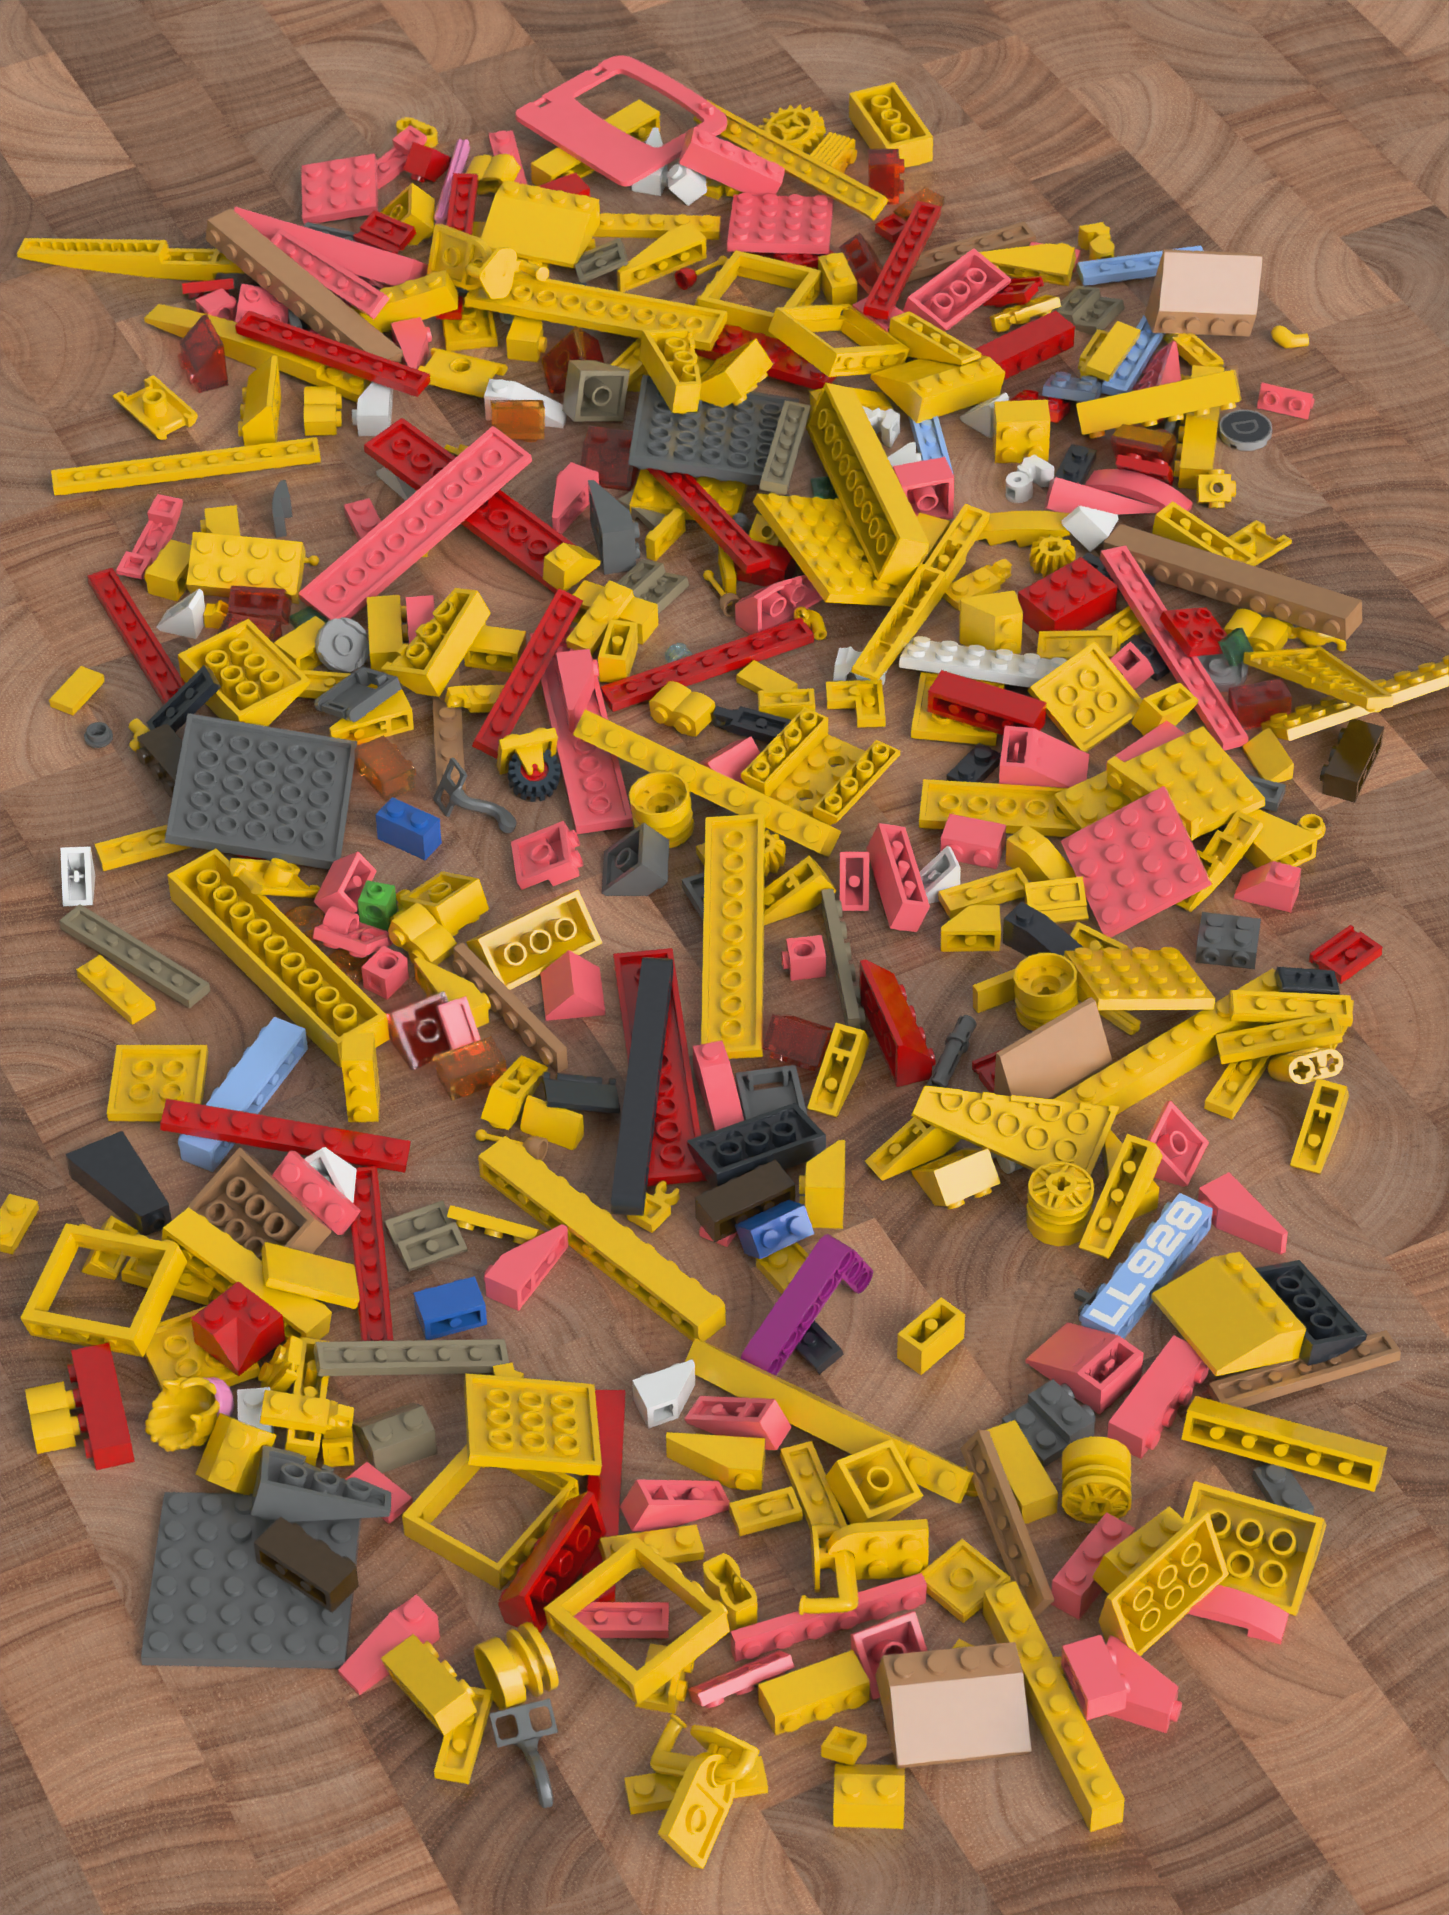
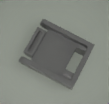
M362 666L318 697L314 705L316 710L356 722L402 688L398 677ZM370 684L377 685L378 688L373 689L367 686H369Z
M796 1065L735 1073L736 1087L744 1120L792 1103H796L807 1114ZM782 1081L783 1087L754 1090V1085Z

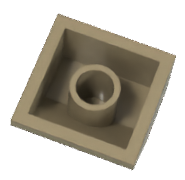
M569 360L562 411L573 421H623L630 371L594 360Z
M412 1402L352 1424L370 1464L381 1473L437 1454L435 1429L424 1407Z

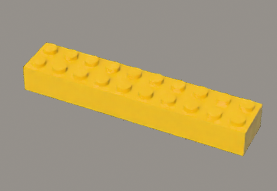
M825 383L808 418L806 430L877 581L906 587L918 569L922 557L928 552V539L854 388Z
M215 848L167 874L171 900L297 1026L305 1028L306 1035L339 1068L342 1067L343 1033L374 1032L375 1047L390 1040L387 1015L265 895L252 894L251 889L238 876H233L229 869L230 861L218 849Z

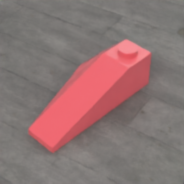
M1174 340L1152 356L1142 372L1144 376L1134 385V391L1181 381L1177 343ZM1167 417L1157 419V423L1162 422Z
M1055 477L1050 480L1044 510L1071 513L1078 506H1084L1117 515L1156 514L1160 507Z
M806 575L774 583L754 591L735 603V624L752 635L788 622L794 618V611L798 607L803 606L808 609L823 598Z

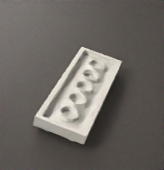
M917 636L912 638L900 656L899 667L940 673L941 670L966 678L1030 688L1068 660L1064 658L1044 659L1033 653L1024 655L1013 654L1012 651L1007 649H999L997 651L986 650L981 645H970L967 647L958 645L954 641L935 642L927 637Z

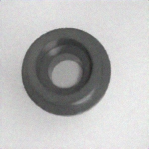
M95 722L87 727L84 738L86 744L90 747L102 748L112 742L113 733L107 724Z

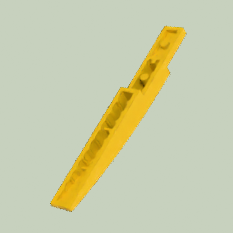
M24 238L17 252L18 258L52 265L148 278L206 281L214 280L217 273H244L242 269L227 259L218 249L168 248L166 240Z
M158 304L144 317L145 323L256 369L271 356H277L280 371L316 386H336L337 394L342 393V397L354 402H358L360 395L372 383V381L236 334L235 325L237 322L162 304Z
M964 504L927 562L920 564L853 665L851 672L876 682L881 678L925 622L965 564L967 553L989 521V512Z
M698 1338L694 1339L685 1362L693 1360L695 1363V1375L740 1398L775 1399L790 1424L850 1454L858 1453L892 1439L916 1484L955 1503L962 1502L974 1472L863 1420V1417Z

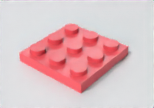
M375 153L302 165V219L304 225L306 222L316 224L370 215L374 210L378 211L377 160Z

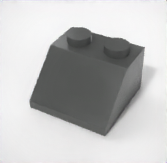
M642 823L606 849L603 859L602 894L605 896H648L655 890L661 889L668 882L669 840L647 824Z

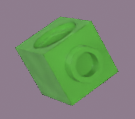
M366 881L358 899L361 923L388 931L390 917L397 912L395 885Z

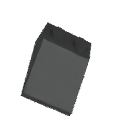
M588 480L590 524L604 575L630 571L636 565V559L640 558L639 543L635 542V538H640L638 522H633L630 511L597 482Z

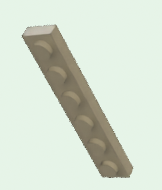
M784 401L759 489L766 490L769 493L786 495L811 405Z
M833 889L821 890V911L844 1022L846 1026L860 1029V1026L865 1025V1014L863 1007L858 1008L857 1005L861 1003L859 986H853V982H856V972L854 964H849L848 960H851L850 943H844V939H847V929L845 921H840L839 919L843 916L841 900H835Z
M81 904L59 920L60 929L188 1008H191L210 992V985L207 981Z
M505 1339L316 1342L313 1349L318 1376L493 1373V1366L509 1363Z

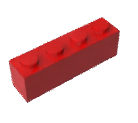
M1055 310L977 347L975 350L995 361L1005 371L1004 380L1074 347L1075 326Z
M941 670L928 690L927 712L1004 735L1005 726L1028 727L1041 731L1046 720L1047 702Z
M109 1342L71 1350L73 1363L68 1364L67 1367L71 1384H78V1388L72 1389L76 1408L83 1407L84 1413L78 1414L81 1434L88 1432L89 1435L88 1439H83L87 1459H94L96 1470L135 1462Z

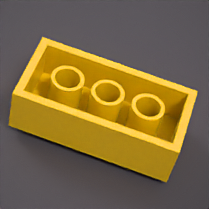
M895 82L849 93V118L886 172L897 171L932 161L933 136Z
M193 532L186 585L190 594L200 589L204 595L299 604L298 593L301 591L306 551L303 542Z

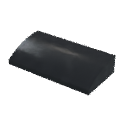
M792 1103L688 1140L687 1147L698 1168L714 1189L727 1183L732 1178L740 1177L756 1167L774 1160L784 1170L805 1163L826 1149V1134L796 1103Z
M1300 1260L1254 1268L1305 1326L1306 1331L1299 1357L1307 1366L1340 1356L1366 1340L1367 1334Z

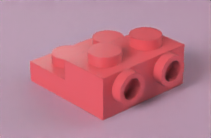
M564 821L511 841L516 880L521 890L549 880L552 886H556L580 876L578 868L583 867V860L578 850H575V847L580 846V841L575 830L570 831Z

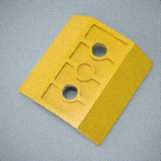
M804 707L741 773V778L748 787L819 821L832 825L837 823L900 756V750L879 740H875L866 751L829 735L828 717ZM833 764H840L839 766L831 767ZM805 797L810 798V799H806V800H804V801L799 800L800 798H805Z

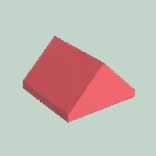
M752 736L732 742L699 763L746 785L741 778V773L760 754V751Z
M568 950L540 973L546 1021L605 1015L601 974L598 966Z
M1171 1100L1165 1103L1147 1138V1141L1157 1144L1163 1155L1154 1178L1182 1187L1188 1186L1209 1143Z
M915 1611L851 1634V1650L854 1651L870 1681V1698L872 1700L880 1698L875 1674L883 1655L927 1651Z

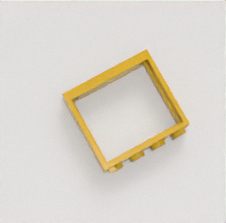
M735 250L732 256L725 260L722 269L716 272L712 282L706 285L702 295L697 297L695 306L727 311V321L725 324L739 326L744 330L763 333L766 336L778 339L768 331L774 313L719 299L736 277L740 276L795 289L796 291L784 307L811 306L821 292L822 270Z
M850 304L777 307L768 329L771 334L828 377L864 375L904 364L909 352L907 346ZM841 331L859 344L860 347L833 348L813 332Z
M66 1223L20 1319L31 1336L87 1347L109 1342L113 1352L144 1357L187 1264V1260L180 1246L171 1240L159 1241L149 1239L140 1234L132 1236L121 1234L113 1229L105 1231L94 1229L86 1224L78 1226ZM79 1247L160 1262L130 1328L48 1312Z
M466 1444L402 1515L404 1535L501 1590L508 1581L514 1580L519 1566L526 1562L534 1549L536 1541L543 1537L551 1525L554 1514L561 1510L567 1500L579 1495L578 1480L566 1473H547L544 1471L505 1468L550 1493L555 1498L499 1562L496 1563L430 1525L481 1468L468 1465Z
M636 1536L544 1608L549 1629L637 1705L642 1703L730 1632L726 1607L719 1600L713 1601L707 1596L699 1583L696 1581L691 1582L683 1576L675 1563L665 1561L653 1545L649 1543L646 1545ZM641 1565L703 1618L639 1670H635L574 1616L634 1568Z

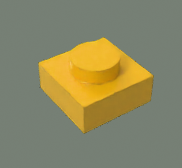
M835 1726L821 1745V1757L853 1766L867 1746V1735Z

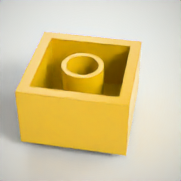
M1048 400L995 401L993 421L995 463H1022L1025 457H1030L1034 454L1048 462L1050 440Z

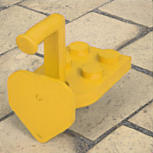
M435 224L427 275L447 270L455 286L465 290L483 288L490 299H502L510 293L515 272L529 274L536 277L540 282L545 281L549 276V270L546 267H540L522 259H517V253L513 248L501 247L492 252L490 246L478 237L443 224Z
M928 1520L855 1523L842 1528L833 1524L810 1525L814 1592L820 1593V1569L831 1568L836 1575L838 1597L807 1598L806 1595H802L799 1602V1614L842 1613L856 1609L858 1606L856 1580L901 1578L919 1574L928 1567ZM829 1539L827 1548H819L818 1540Z
M670 1714L671 1719L660 1736L652 1754L650 1765L657 1773L682 1777L676 1788L673 1800L657 1834L691 1867L703 1869L731 1807L735 1793V1781L743 1779L750 1773L760 1751L756 1747L717 1728L693 1725L690 1734L707 1752L700 1753L697 1756L671 1752L679 1733L683 1728H687V1724L676 1715Z

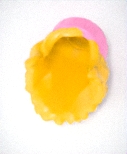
M179 1377L174 1380L163 1379L161 1382L163 1391L152 1402L153 1409L149 1412L148 1419L145 1421V1432L151 1435V1442L158 1443L166 1452H173L177 1449H189L192 1446H201L211 1435L219 1413L232 1416L234 1410L232 1391L219 1378Z

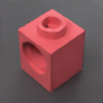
M223 288L195 299L197 312L235 322L238 307L237 301Z
M822 935L786 939V951L781 952L783 969H788L791 981L826 977V954Z
M382 946L361 967L363 987L387 1000L409 979L407 957L385 946Z

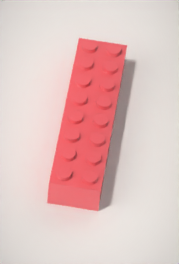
M234 208V211L268 240L271 241L281 228L363 281L379 289L390 288L408 280L427 276L428 265L415 259L242 208Z

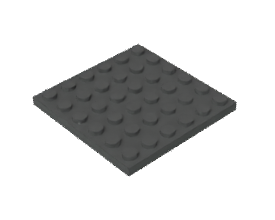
M643 375L628 465L636 466L640 469H659L667 473H685L693 477H711L719 481L731 480L742 482L746 485H760L784 401L799 403V399L750 392L746 394L747 399L736 406L731 403L722 408L699 400L696 412L678 414L671 412L651 377Z
M188 713L165 843L207 850L216 848L220 852L268 860L278 858L288 863L330 869L333 862L341 858L357 741Z
M164 1492L141 1652L142 1665L339 1669L347 1661L354 1592L331 1613L256 1562L254 1542L276 1520L269 1521L251 1515L253 1494ZM361 1518L290 1522L291 1524L297 1523L304 1529L306 1534L315 1540L320 1539L324 1541L332 1551L341 1557L346 1556L350 1558L357 1566Z

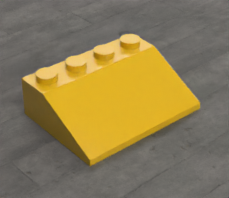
M504 180L495 194L481 239L490 246L492 252L497 248L510 247L516 251L517 257L575 268V265L580 260L600 225L599 199Z
M981 355V358L963 365L917 359L872 373L870 378L917 424L933 419L935 416L939 417L999 396L1005 371L990 357Z
M249 619L178 654L180 674L185 683L203 665L212 669L221 688L205 704L220 719L268 727L310 685V679Z
M1241 1252L1212 1257L1152 1293L1151 1299L1215 1376L1299 1359L1306 1331L1305 1326Z
M1194 1481L1183 1520L1188 1523L1202 1509L1209 1512L1229 1575L1218 1585L1249 1593L1272 1603L1289 1615L1297 1616L1326 1529L1324 1518Z
M1202 1509L1106 1597L1098 1621L1106 1642H1108L1110 1636L1117 1637L1141 1656L1191 1610V1607L1210 1593L1229 1575L1208 1511Z

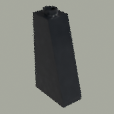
M123 1131L66 1154L71 1178L131 1227L138 1230L141 1235L146 1236L160 1231L172 1221L169 1203Z

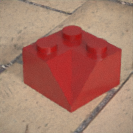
M239 1281L191 1318L194 1342L238 1377L286 1339L283 1315Z

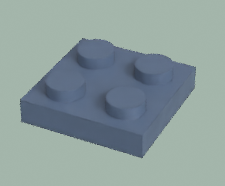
M1056 372L1043 385L1042 396L1080 402L1094 400L1100 396L1103 382L1097 381V378L1093 376H1081L1080 379L1071 377L1070 373Z

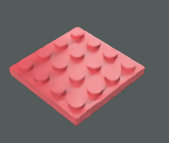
M750 193L733 195L727 251L829 254L834 199L825 195H816L814 197H803L799 194H792L790 196H777L776 194L754 196Z
M1165 786L1061 840L1076 876H1083L1085 895L1104 935L1110 938L1212 885Z

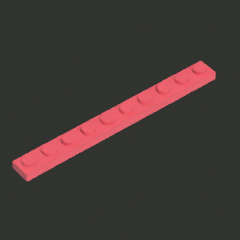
M1127 546L1102 550L1099 558L1117 585L1178 683L1180 682L1199 700L1194 709L1211 736L1224 751L1243 746L1248 742V735L1198 657H1187L1159 620L1162 612L1167 609Z

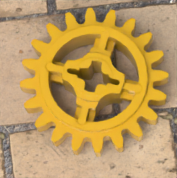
M789 105L786 110L779 108L778 113L771 112V118H763L764 125L758 126L760 129L809 154L813 151L812 148H816L820 143L819 141H822L824 134H826L823 117L819 116L818 111L812 112L811 107L802 110L801 105L797 108H792Z

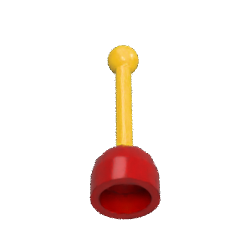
M720 256L718 261L696 271L691 268H682L676 271L675 281L678 287L682 290L692 287L696 283L698 275L719 265L724 266L725 260L728 258Z

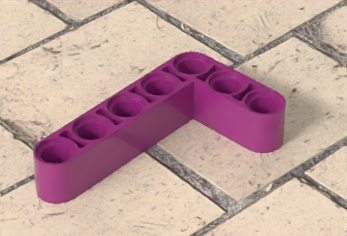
M829 1234L821 1237L744 1349L740 1359L776 1376L839 1283L857 1294L862 1293L872 1279L873 1270L851 1247Z

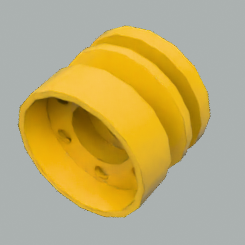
M659 771L639 778L631 786L629 799L634 829L642 823L647 824L669 840V848L686 842L692 835L695 826L688 783L677 774Z
M1038 953L1028 956L1019 962L1014 970L1016 1016L1020 1024L1025 1028L1034 1031L1078 1005L1077 970L1073 962L1065 956L1055 953Z
M1062 1161L1047 1163L1031 1174L1028 1182L1026 1221L1029 1231L1036 1239L1053 1246H1069L1082 1240L1093 1214L1092 1205L1094 1202L1093 1179L1086 1170L1076 1164Z
M1092 1436L1078 1439L1067 1445L1062 1452V1507L1066 1514L1075 1520L1091 1524H1097L1105 1513L1117 1519L1125 1516L1131 1509L1132 1502L1130 1481L1131 1454L1127 1447L1114 1439Z
M530 1622L519 1625L518 1632L515 1629L507 1631V1646L500 1638L495 1636L474 1647V1658L482 1682L486 1689L493 1691V1702L500 1711L524 1704L526 1701L525 1687L533 1696L539 1697L543 1693V1688L546 1691H551L559 1685L552 1654L539 1631Z

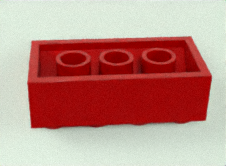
M866 959L860 960V1005L864 1009V1014L896 1086L900 1087L929 1080L932 1075V1066L936 1065L933 1049L926 1046V1036L923 1027H918L916 1024L914 1007L907 1004L904 985L898 984L894 973Z
M587 1491L567 1500L561 1510L554 1514L551 1525L543 1537L536 1541L534 1549L526 1562L519 1566L516 1577L510 1586L501 1593L498 1602L506 1624L518 1628L519 1625L530 1622L539 1633L542 1632L547 1624L544 1608L573 1585L599 1546L600 1538H604L607 1533L594 1493Z

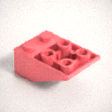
M1005 726L1000 759L999 784L1070 788L1087 780L1089 754L1035 728Z
M1067 1322L1026 1358L1025 1363L1048 1379H1054L1059 1385L1067 1384L1073 1391L1076 1399L1088 1405L1100 1415L1142 1377L1144 1353L1119 1335Z

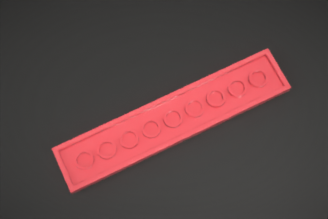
M492 426L298 593L299 599L327 622L336 618L351 619L367 605V597H375L529 465L532 462L531 454Z
M575 627L568 629L556 653L575 651L568 648L566 639ZM555 653L540 680L550 726L551 728L555 727L558 736L556 752L576 834L632 827L633 818L618 757L574 736L575 730L569 731L557 675ZM594 677L595 689L585 709L608 720L598 677Z

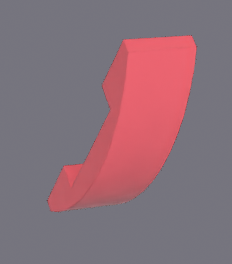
M410 125L392 139L394 147L377 160L378 189L391 182L404 171L403 168L412 143L416 142L424 145L427 141L426 135Z
M1096 470L1084 484L1091 488L1108 493L1114 492L1160 507L1158 513L1172 501L1188 512L1193 504L1185 495L1170 485L1145 474L1129 470Z
M157 494L147 512L148 523L132 552H125L116 569V574L137 579L144 578L147 567L152 565L158 557L159 551L165 548L173 536L183 505L182 499Z
M1217 1585L1210 1593L1191 1607V1610L1187 1613L1247 1628L1248 1637L1277 1644L1282 1642L1288 1619V1613L1272 1603L1249 1593L1222 1585Z

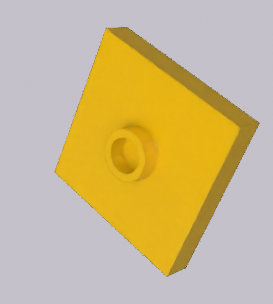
M963 1538L920 1572L927 1583L926 1593L962 1623H965L983 1608L985 1590L1010 1583L1011 1577Z

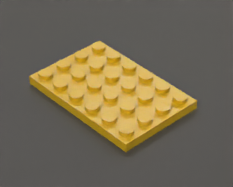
M774 493L769 495L756 494L753 504L825 602L877 606L894 605L905 587L877 581L839 498L833 500L820 497L807 498L797 495L781 496Z
M1204 726L1125 762L1157 786H1165L1170 795L1200 815L1199 836L1196 838L1229 823L1237 810L1247 815L1265 806L1264 796ZM1107 771L1054 795L1056 805L1078 831L1132 803L1128 796L1110 786L1107 782Z

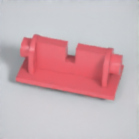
M1262 382L1257 408L1308 420L1310 409L1313 408L1315 399L1312 398V393Z

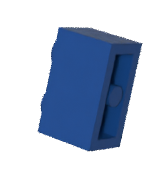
M392 797L375 814L379 840L422 860H426L442 843L440 818Z
M786 1200L735 1225L744 1253L758 1259L771 1255L814 1234L805 1205L791 1200Z
M475 1276L413 1293L415 1313L425 1340H432L487 1325L486 1304Z

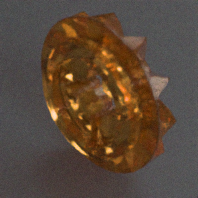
M299 906L285 913V916L303 934L317 942L316 939H313L315 927L323 924L325 913L321 909L314 906Z
M340 949L328 956L356 985H358L360 980L363 981L361 967L370 959L368 955L364 958L354 957L349 954L348 950Z

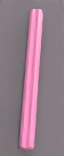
M459 139L456 142L434 215L435 224L447 225L453 173H463L470 150L467 139L464 141Z

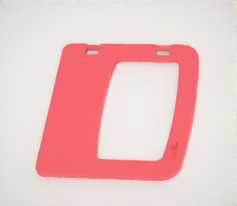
M613 56L593 69L586 70L545 93L536 101L522 106L515 112L516 120L620 186L633 185L679 158L686 132L661 147H652L609 124L574 99L614 75L624 74L679 104L702 121L695 128L717 136L727 127L726 115L710 102L662 72L629 56ZM600 71L603 72L602 74H600V75H598V76L595 75L596 73H598V72H600ZM543 103H546V104H547V105H545V106H543V107H541V108L538 107V106H540V105L543 104Z

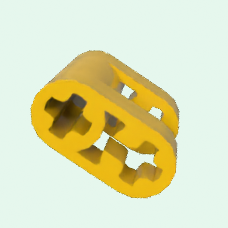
M1317 1047L1273 1056L1268 1064V1072L1277 1081L1306 1084L1316 1081L1317 1078L1325 1079L1337 1075L1342 1070L1343 1058L1334 1049H1320ZM1327 1057L1333 1058V1063L1329 1065V1069L1326 1067Z

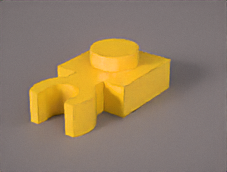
M665 1181L657 1184L656 1193L653 1196L646 1192L644 1215H627V1220L653 1233L670 1216L671 1206L679 1201L680 1194L678 1188L674 1189L670 1194H665L667 1191Z

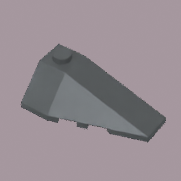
M263 1445L252 1495L251 1515L269 1521L277 1520L281 1516L288 1522L390 1516L391 1492L356 1477L348 1480L341 1478L333 1473L334 1468L325 1464L322 1469L305 1462L306 1456L296 1452Z

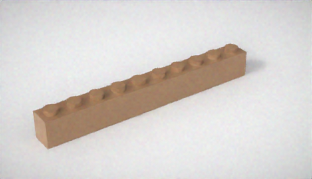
M231 208L207 220L206 240L209 244L218 249L227 259L231 260L245 274H248L262 288L266 289L280 303L284 304L297 317L302 319L312 330L323 337L402 364L403 350Z
M1120 524L1103 542L1104 550L1126 545L1141 570L1155 577L1158 581L1346 641L1362 623V600L1123 524Z

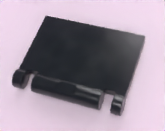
M543 1072L542 1084L546 1106L619 1114L620 1104L616 1079L609 1078L608 1085L602 1084V1077L556 1073L555 1079H550V1072Z

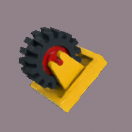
M555 727L549 729L537 728L531 733L522 735L510 734L499 740L497 756L499 774L508 773L510 789L514 787L513 793L516 796L521 793V799L526 800V797L529 796L531 797L530 802H535L536 797L543 801L546 794L548 797L552 796L553 790L556 791L558 787L560 763L557 764L558 759L555 756L558 740Z

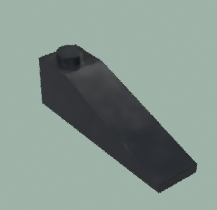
M1023 902L1019 903L1004 918L1003 944L1027 957L1038 953H1055L1064 956V951H1075L1076 948L1083 947L1049 917Z

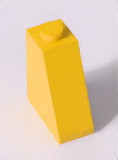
M1259 809L1247 814L1264 825L1244 854L1256 868L1272 861L1296 867L1316 857L1318 836L1315 833Z

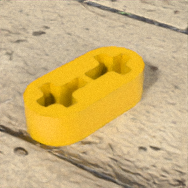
M410 117L401 118L396 122L397 135L411 125L426 135L427 141L424 146L433 148L438 144L437 129L433 126Z

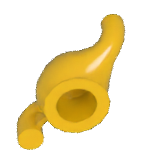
M1283 621L1289 626L1288 638H1298L1308 648L1321 647L1326 643L1335 642L1338 651L1346 650V642L1344 640L1304 627H1294L1293 624Z

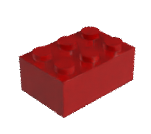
M1080 557L1018 592V601L1023 611L1022 621L1038 634L1039 631H1080L1116 611L1117 585Z

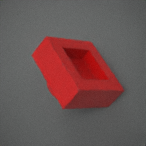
M893 213L875 224V232L889 242L894 243L898 240L906 221Z

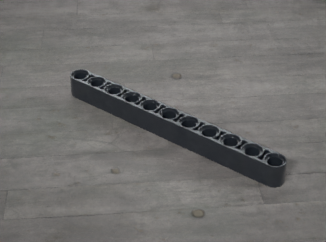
M642 958L612 1187L611 1214L644 1215L673 980V959Z

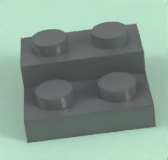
M1202 912L1195 963L1255 969L1261 918Z
M1052 1379L1028 1394V1403L1003 1417L1002 1424L1016 1420L1044 1468L1062 1457V1452L1070 1443L1078 1439L1094 1437L1095 1414L1088 1405L1080 1406L1074 1400V1393L1067 1384L1059 1385Z

